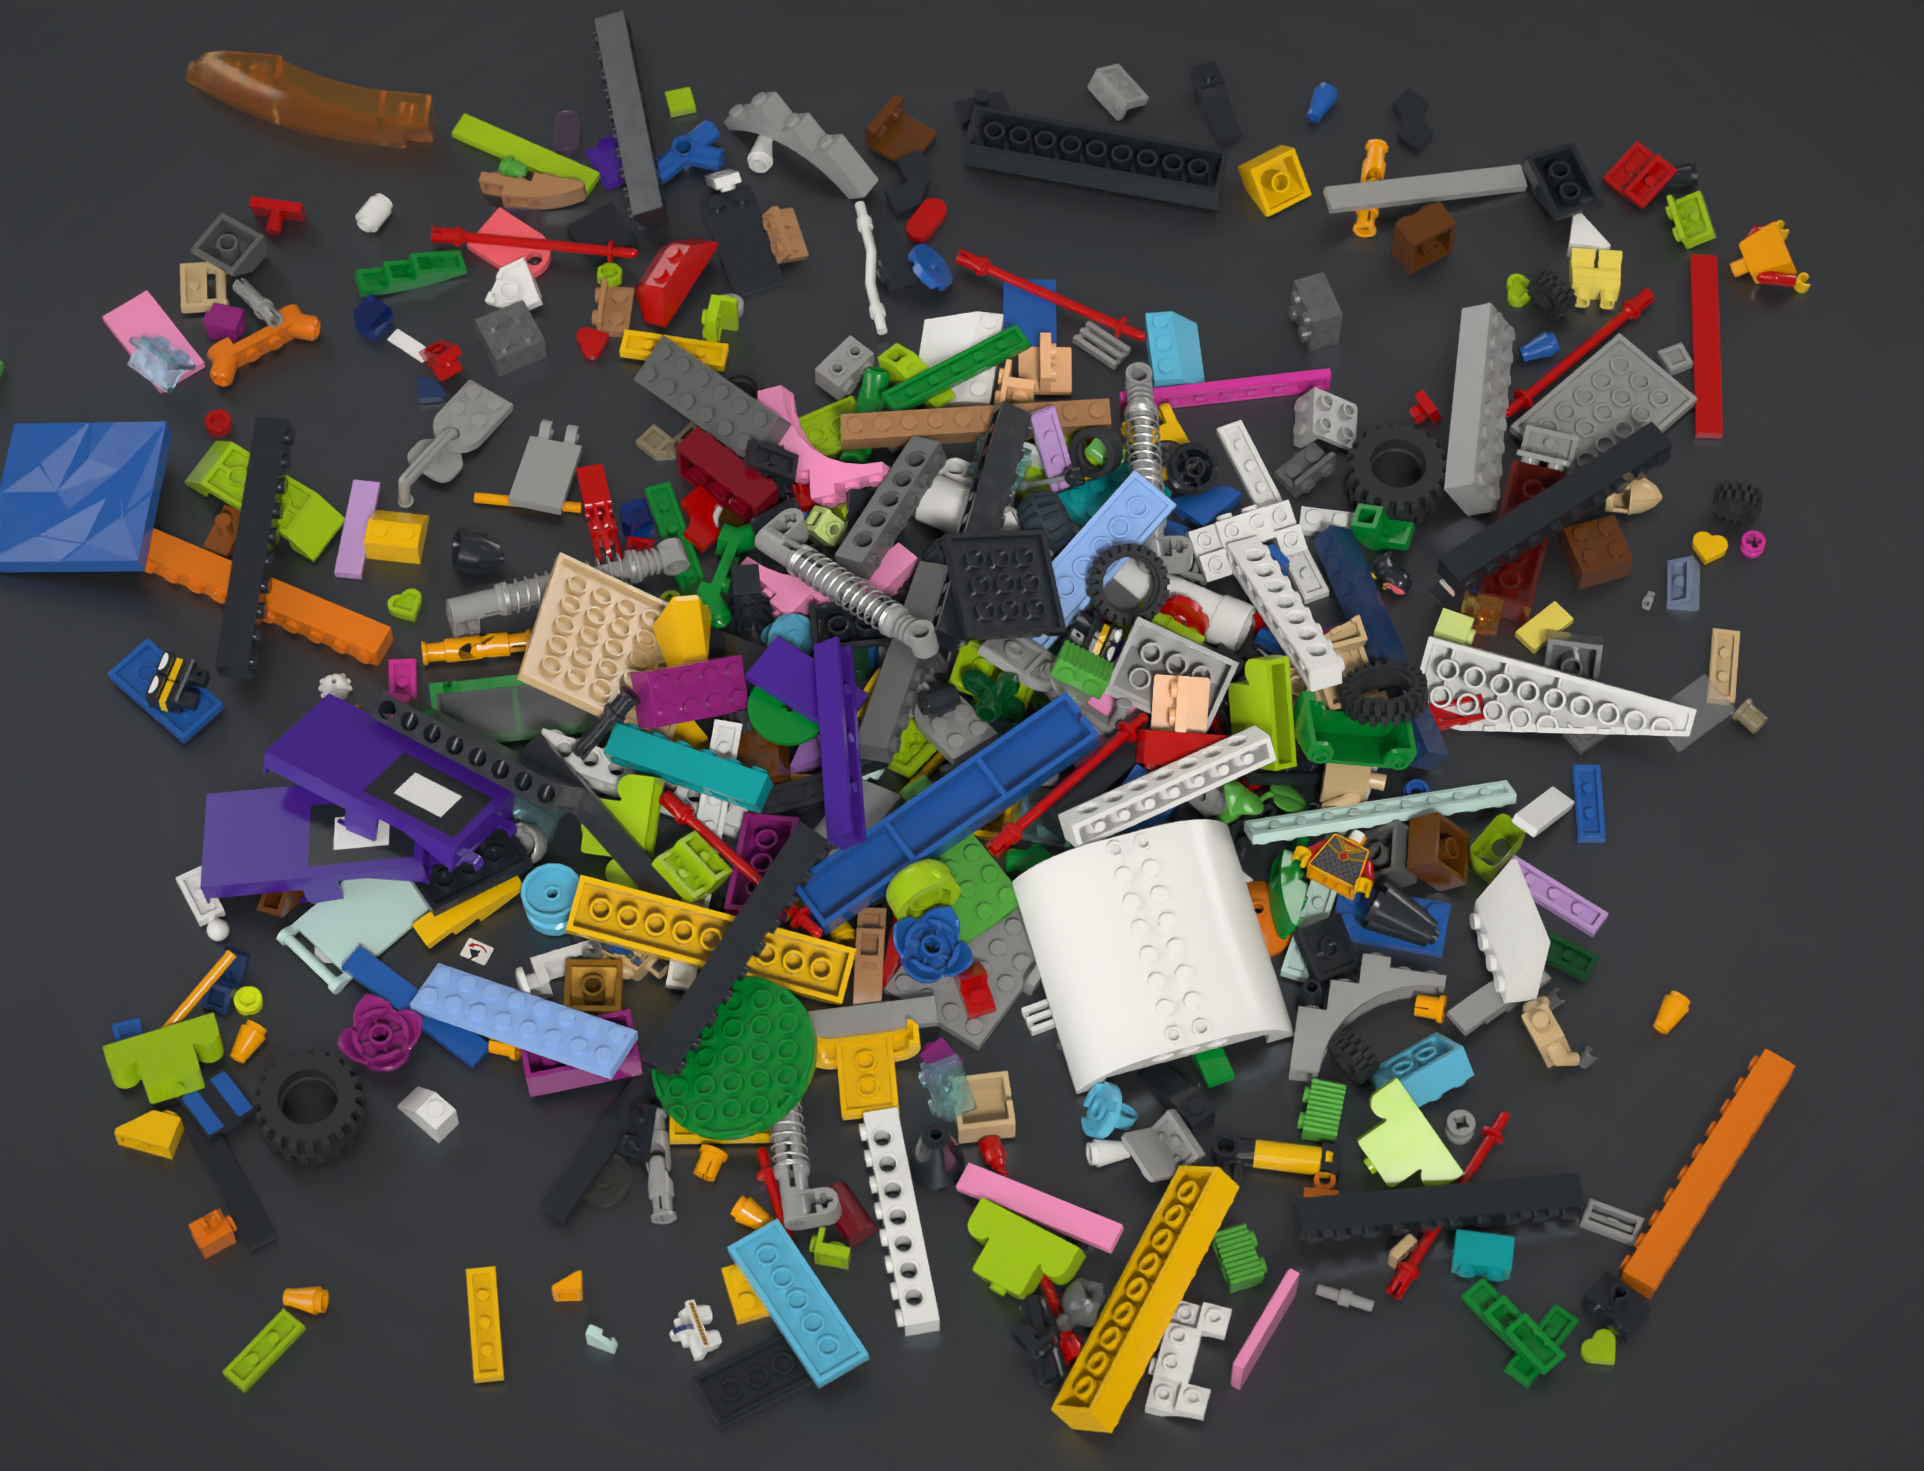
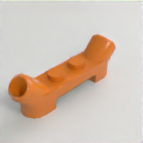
M290 304L278 310L283 315V322L279 327L273 323L275 328L267 326L235 344L232 343L229 337L215 343L207 352V357L213 364L210 371L211 380L216 385L229 386L233 383L237 368L248 362L256 361L265 353L279 349L284 343L294 338L308 341L316 340L320 333L318 317L303 314L298 305Z

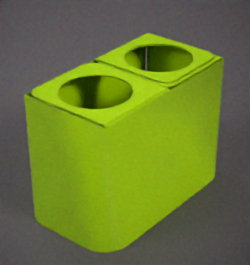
M1506 814L1498 815L1470 848L1468 870L1488 884L1521 848L1526 834ZM1503 839L1511 845V849L1504 857L1497 856L1492 850V845L1496 840ZM1481 859L1491 860L1494 866L1486 864Z

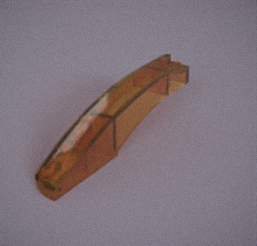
M213 51L202 54L201 59L197 61L192 60L187 68L186 81L239 110L287 128L341 141L406 148L407 140L433 142L436 121L432 95L383 91L338 82L285 62L281 55Z

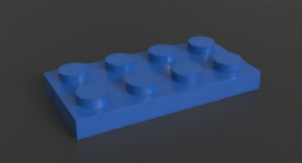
M147 638L107 673L108 678L185 744L225 709L224 705L206 688L193 686L191 691L200 693L201 696L197 711L183 709L180 715L150 708L146 692L154 674H156V669L164 652Z
M1371 889L1369 898L1365 897V893L1357 892L1353 901L1338 894L1335 915L1341 913L1352 942L1442 958L1451 907L1450 903L1411 897L1439 923L1437 929L1441 931L1433 945L1428 943L1426 947H1422L1363 929L1359 926L1361 917L1365 919L1368 914L1365 909L1376 890Z

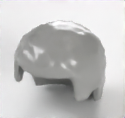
M516 823L518 832L514 836L532 859L533 864L537 863L542 859L547 850V839L544 831L533 823Z

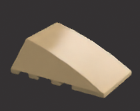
M1360 615L1351 618L1350 621L1335 627L1324 635L1326 639L1331 640L1335 653L1341 655L1344 661L1345 670L1342 671V678L1344 676L1347 677L1346 673L1348 671L1354 672V667L1360 666L1364 669V663L1369 662L1363 647L1368 638ZM1289 659L1292 706L1294 707L1301 691L1310 690ZM1341 684L1314 691L1317 703L1318 701H1324L1325 710L1344 711L1342 709ZM1378 689L1362 694L1372 699H1388L1386 691L1379 692Z

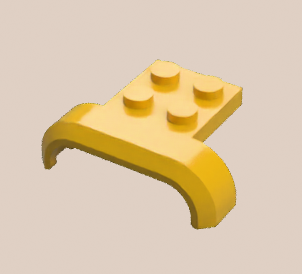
M907 1019L905 1027L891 1032L834 1039L822 1038L816 1034L818 1046L816 1067L821 1069H838L843 1120L863 1118V1113L897 1107L898 1114H900L895 1062L909 1059L915 1056L921 1049L919 1026L913 1020Z

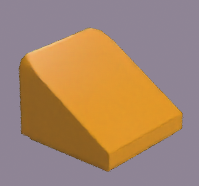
M582 1270L576 1271L552 1286L555 1302L583 1300Z

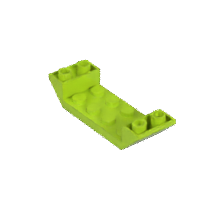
M215 441L184 483L205 497L211 493L241 511L250 452L233 442ZM286 475L288 488L286 495H282L281 501L284 506L283 518L278 520L277 528L280 530V536L289 541L293 550L314 562L346 520L318 493Z

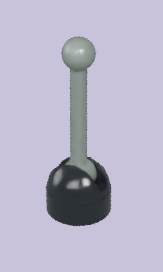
M1081 464L1073 465L1065 471L1064 476L1034 482L1022 481L1020 489L1028 491L1032 487L1066 481L1067 484L1074 487L1085 485L1084 471Z

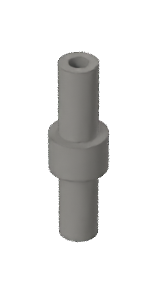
M1318 1284L1315 1294L1338 1301L1337 1305L1347 1308L1351 1305L1372 1312L1375 1302L1374 1300L1353 1294L1352 1290L1345 1288L1339 1290L1322 1284Z

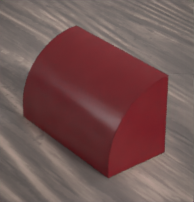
M837 1182L827 1186L837 1193L842 1207V1215L833 1225L849 1247L879 1230L846 1182ZM825 1203L824 1209L828 1208V1203Z

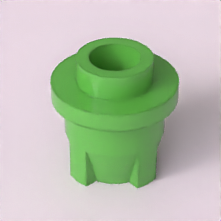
M512 155L508 159H502L498 169L499 173L512 178L526 177L529 169L527 165L515 160V157Z

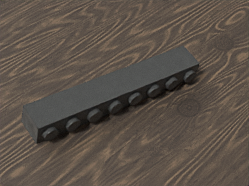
M919 561L904 603V607L908 609L909 614L914 618L931 622L947 565ZM892 637L859 730L861 759L892 763L895 753L900 751L902 732L908 728L910 709L916 705L918 686L924 682L927 661L932 659V657L926 659L915 657L912 649L895 637Z

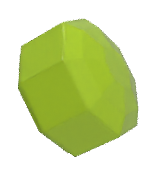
M605 263L598 267L597 282L600 285L602 278L608 279V286L617 287L622 283V268L616 263Z

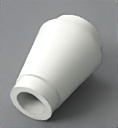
M763 135L758 136L747 158L749 167L753 171L764 173L773 165V140Z
M1093 1139V1142L1086 1144V1157L1090 1166L1095 1165L1099 1168L1125 1158H1130V1154L1122 1141Z

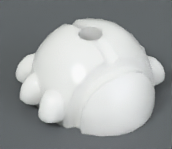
M333 673V675H328L319 681L321 685L318 690L322 692L321 698L330 693L345 701L348 697L347 694L353 690L352 686L349 685L351 680L346 678L344 673Z

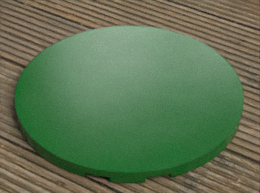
M746 976L742 982L738 979L731 988L735 993L727 1005L720 1004L716 1010L719 1017L711 1029L704 1028L700 1034L703 1041L695 1053L689 1050L683 1059L688 1063L679 1077L673 1074L671 1079L668 1080L652 1069L655 1092L666 1112L681 1127L697 1136L725 1141L743 1139L761 1133L777 1124L794 1109L812 1080L818 1053L817 1036L812 1019L802 1003L790 991L767 979Z

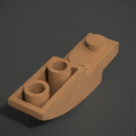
M481 172L479 178L482 193L502 197L503 205L506 208L545 210L573 205L587 198L584 182L575 178L565 179L556 177L550 173H534L532 181H528L523 177L512 178L503 176L498 172Z
M865 908L858 913L853 1006L882 1002L886 908Z

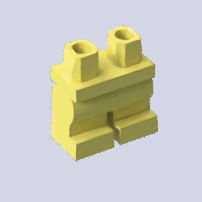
M1572 248L1569 261L1570 288L1574 289L1575 293L1573 295L1577 296V300H1575L1576 307H1588L1591 299L1600 300V307L1602 309L1612 310L1614 308L1620 290L1623 251L1599 249L1596 268H1594L1595 249Z

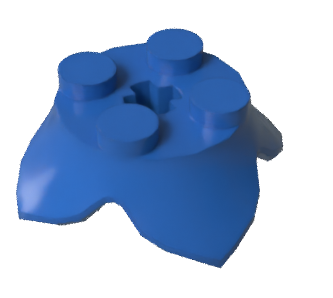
M951 906L933 908L927 911L920 919L904 917L894 924L893 943L900 956V963L905 972L917 982L931 984L944 977L959 975L973 963L970 947L959 939L960 922ZM928 945L933 947L932 953L926 951L925 948Z

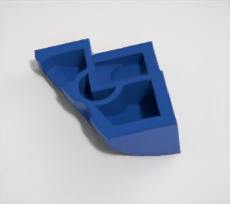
M1218 485L1211 487L1201 495H1182L1170 500L1176 504V508L1173 510L1176 515L1182 520L1187 517L1197 527L1202 528L1215 522L1216 517L1230 513L1240 505L1241 493L1228 485Z

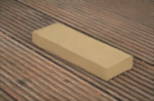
M1713 628L1706 704L1734 707L1740 631Z

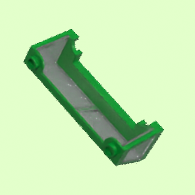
M518 674L452 681V683H429L431 706L433 709L498 743L530 740L537 733L541 734L543 728L559 730L565 735L581 734L582 737L599 719V717L518 680Z

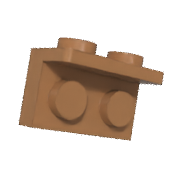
M772 206L762 215L763 226L768 233L771 250L778 264L804 260L809 256L793 207L779 209L778 206Z
M602 278L601 287H596L595 303H598V309H593L592 325H596L597 330L608 333L609 337L623 338L624 330H630L635 296L634 288L608 286V279Z

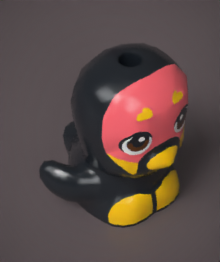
M1388 551L1380 554L1369 570L1373 579H1379L1384 590L1389 589L1397 595L1406 594L1412 587L1413 580L1411 575L1406 570L1394 565L1392 552Z

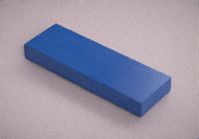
M1573 764L1572 782L1577 843H1605L1606 833L1600 764Z

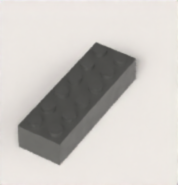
M664 335L633 379L702 429L713 434L715 438L743 458H745L747 442L749 440L756 439L777 447L792 425Z

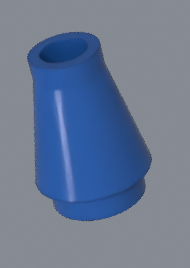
M1320 83L1319 86L1314 88L1309 110L1306 114L1308 119L1313 122H1320L1321 118L1338 99V91L1335 87L1328 83Z
M1544 331L1524 346L1518 348L1523 362L1554 356L1555 352L1560 350L1557 339L1552 331L1548 333Z

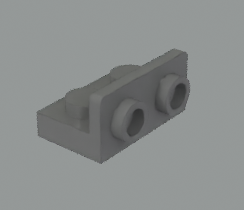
M1312 442L1274 472V478L1297 498L1303 492L1308 493L1312 490L1316 482L1322 477L1326 478L1333 473L1336 467V454L1331 451L1327 455L1315 442Z

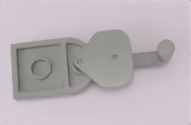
M469 379L435 416L433 421L434 438L420 440L409 451L407 461L410 466L398 479L399 506L409 508L413 505L414 498L410 494V486L421 474L440 483L451 481L463 468L461 453L477 449L513 411V404Z
M1030 638L986 640L978 651L979 655L1004 672L1017 673L1019 682L1031 689L1044 692L1051 701L1067 692L1081 710V717L1085 715L1096 731L1106 738H1111L1118 732V723L1125 720L1129 709L1133 705L1128 699H1118L1116 701L1117 709L1112 718L1109 719L1087 704L1092 696L1049 676L1056 657Z
M879 646L878 664L880 669L889 646ZM925 674L923 684L918 686L917 702L914 707H911L909 717L914 718L919 732L953 766L998 739V733L987 722L980 720L976 715V711L961 696V705L956 706V710L930 719L927 715L923 716L918 706V700L921 699L920 694L941 686L932 675Z

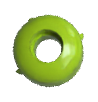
M926 859L912 863L900 870L889 882L886 898L897 921L904 917L920 919L927 911L942 906L952 907L960 896L961 889L946 864L938 860Z

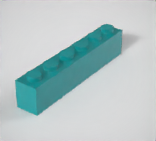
M616 723L603 752L611 763L652 777L665 779L664 781L759 814H761L773 786L768 772L760 767L753 766L750 769L742 766L743 764L734 758L728 757L726 760L718 758L717 754L710 750L702 749L698 751L692 749L690 744L681 740H677L676 743L669 741L667 737L658 732H651V734L642 732L640 727L631 723H627L626 726Z

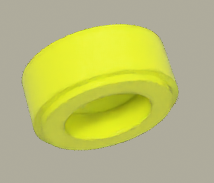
M253 986L240 988L234 995L235 1008L242 1015H255L263 1006L261 992Z

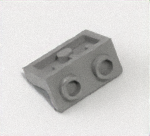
M1119 64L1097 68L1087 87L1117 121L1123 119L1128 109L1143 106L1149 99L1146 93Z

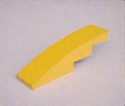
M517 875L435 917L431 912H428L414 922L412 926L430 949L450 933L458 934L479 918L480 921H483L519 894L523 882Z

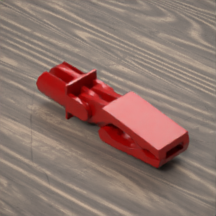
M603 464L576 468L586 520H590L588 528L595 558H598L600 565H602L599 547H603L605 557L606 555L609 556L610 562H613L610 546L614 544L615 552L620 555L622 560L623 555L615 517H611L613 516L612 503Z

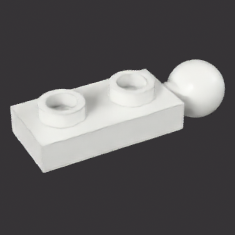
M202 866L176 877L177 884L199 926L208 924V936L214 941L224 940L229 934V925L226 921L219 918L226 914L218 898H211L210 903H207L200 888Z

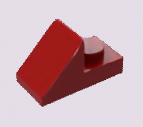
M440 339L418 352L441 382L462 370V366L457 358L462 355V352L457 344Z
M979 960L974 961L961 974L954 976L968 1019L996 1012V1006L987 983L988 974Z

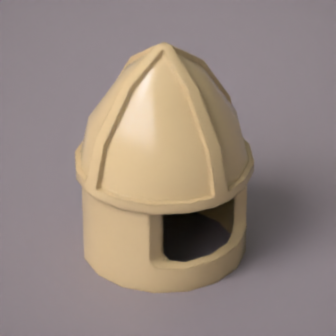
M1646 477L1639 481L1633 480L1624 491L1619 494L1614 493L1606 499L1605 512L1623 513L1629 516L1642 513L1655 507L1663 495L1658 487Z

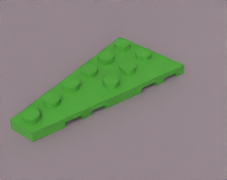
M925 774L902 789L905 803L932 785ZM973 833L935 859L949 867L951 875L956 879L961 889L960 896L952 906L960 922V941L970 944L1019 909L1012 881Z

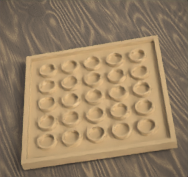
M560 552L555 559L517 679L600 717L604 713L603 709L606 703H611L620 693L619 689L623 685L633 690L630 673L667 667L652 625L668 603ZM635 706L626 714V720L620 724L626 726L627 723L638 726ZM677 724L641 729L642 732L648 734L658 732L667 737V740L672 741Z

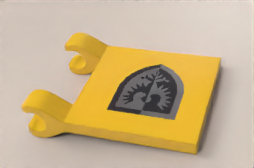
M1169 403L1161 404L1158 411L1159 418L1164 423L1159 426L1164 481L1168 479L1167 461L1171 452L1181 444L1190 443ZM1126 421L1122 422L1121 433L1127 440L1128 438L1125 434L1127 431L1125 428ZM1152 429L1151 435H1154L1156 431ZM1130 431L1128 432L1129 437L1135 434ZM1151 438V442L1154 444L1157 440ZM1129 440L1130 445L1135 443V441ZM1153 446L1152 452H1155L1157 448ZM1153 455V460L1155 461L1158 457Z

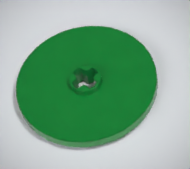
M754 687L748 699V717L753 729L762 738L774 744L794 746L806 743L820 734L817 724L795 710L787 712L784 703L759 687Z

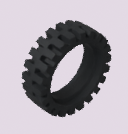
M1118 544L1099 553L1100 556L1092 561L1093 566L1089 567L1087 572L1089 578H1086V585H1088L1086 592L1087 596L1091 598L1089 601L1091 606L1095 607V611L1099 612L1104 619L1116 624L1133 625L1136 617H1141L1147 621L1151 620L1153 615H1157L1161 611L1160 607L1165 605L1166 600L1164 599L1166 596H1169L1170 591L1167 589V585L1170 584V578H1167L1168 570L1167 567L1163 566V560L1157 557V553L1138 544ZM1124 557H1133L1143 562L1149 569L1153 580L1152 592L1148 601L1133 611H1121L1113 607L1106 599L1103 590V578L1108 567L1116 560Z

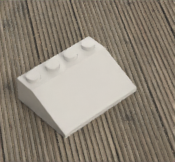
M976 311L926 319L924 321L919 358L931 368L1003 331V314ZM998 365L952 388L951 390L956 394V397L942 408L992 405Z
M1511 859L1476 900L1474 911L1469 917L1472 930L1476 931L1478 936L1479 949L1483 950L1486 956L1487 970L1492 971L1495 990L1500 992L1504 1003L1537 1000L1550 946L1549 937L1517 859Z

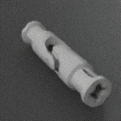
M657 1108L650 1158L649 1163H646V1169L649 1173V1199L652 1200L653 1204L651 1222L655 1224H668L676 1220L677 1215L673 1211L672 1198L675 1196L674 1184L669 1177L672 1164L669 1133L665 1130L664 1120L667 1117V1112L665 1109ZM659 1152H665L666 1158L654 1155Z

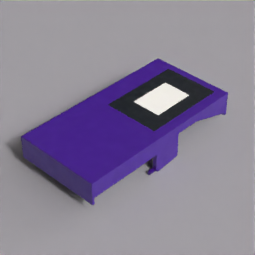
M330 693L265 751L264 774L271 770L346 809L344 821L341 819L337 821L338 824L346 827V830L371 841H376L380 819L406 833L448 867L449 872H452L462 862L471 863L477 872L484 866V861L480 855L473 851L496 829H504L508 833L509 838H512L518 832L517 826L511 821L515 799L514 792L372 718L371 714Z
M300 785L211 793L206 796L200 888L208 904L211 898L303 890L305 897L299 898V903L311 902L313 904L344 899V895L338 881L369 878L426 882V884H430L431 867L435 864H444L406 833L380 819L376 841H371L346 830V827L337 823L339 819L344 821L346 809Z

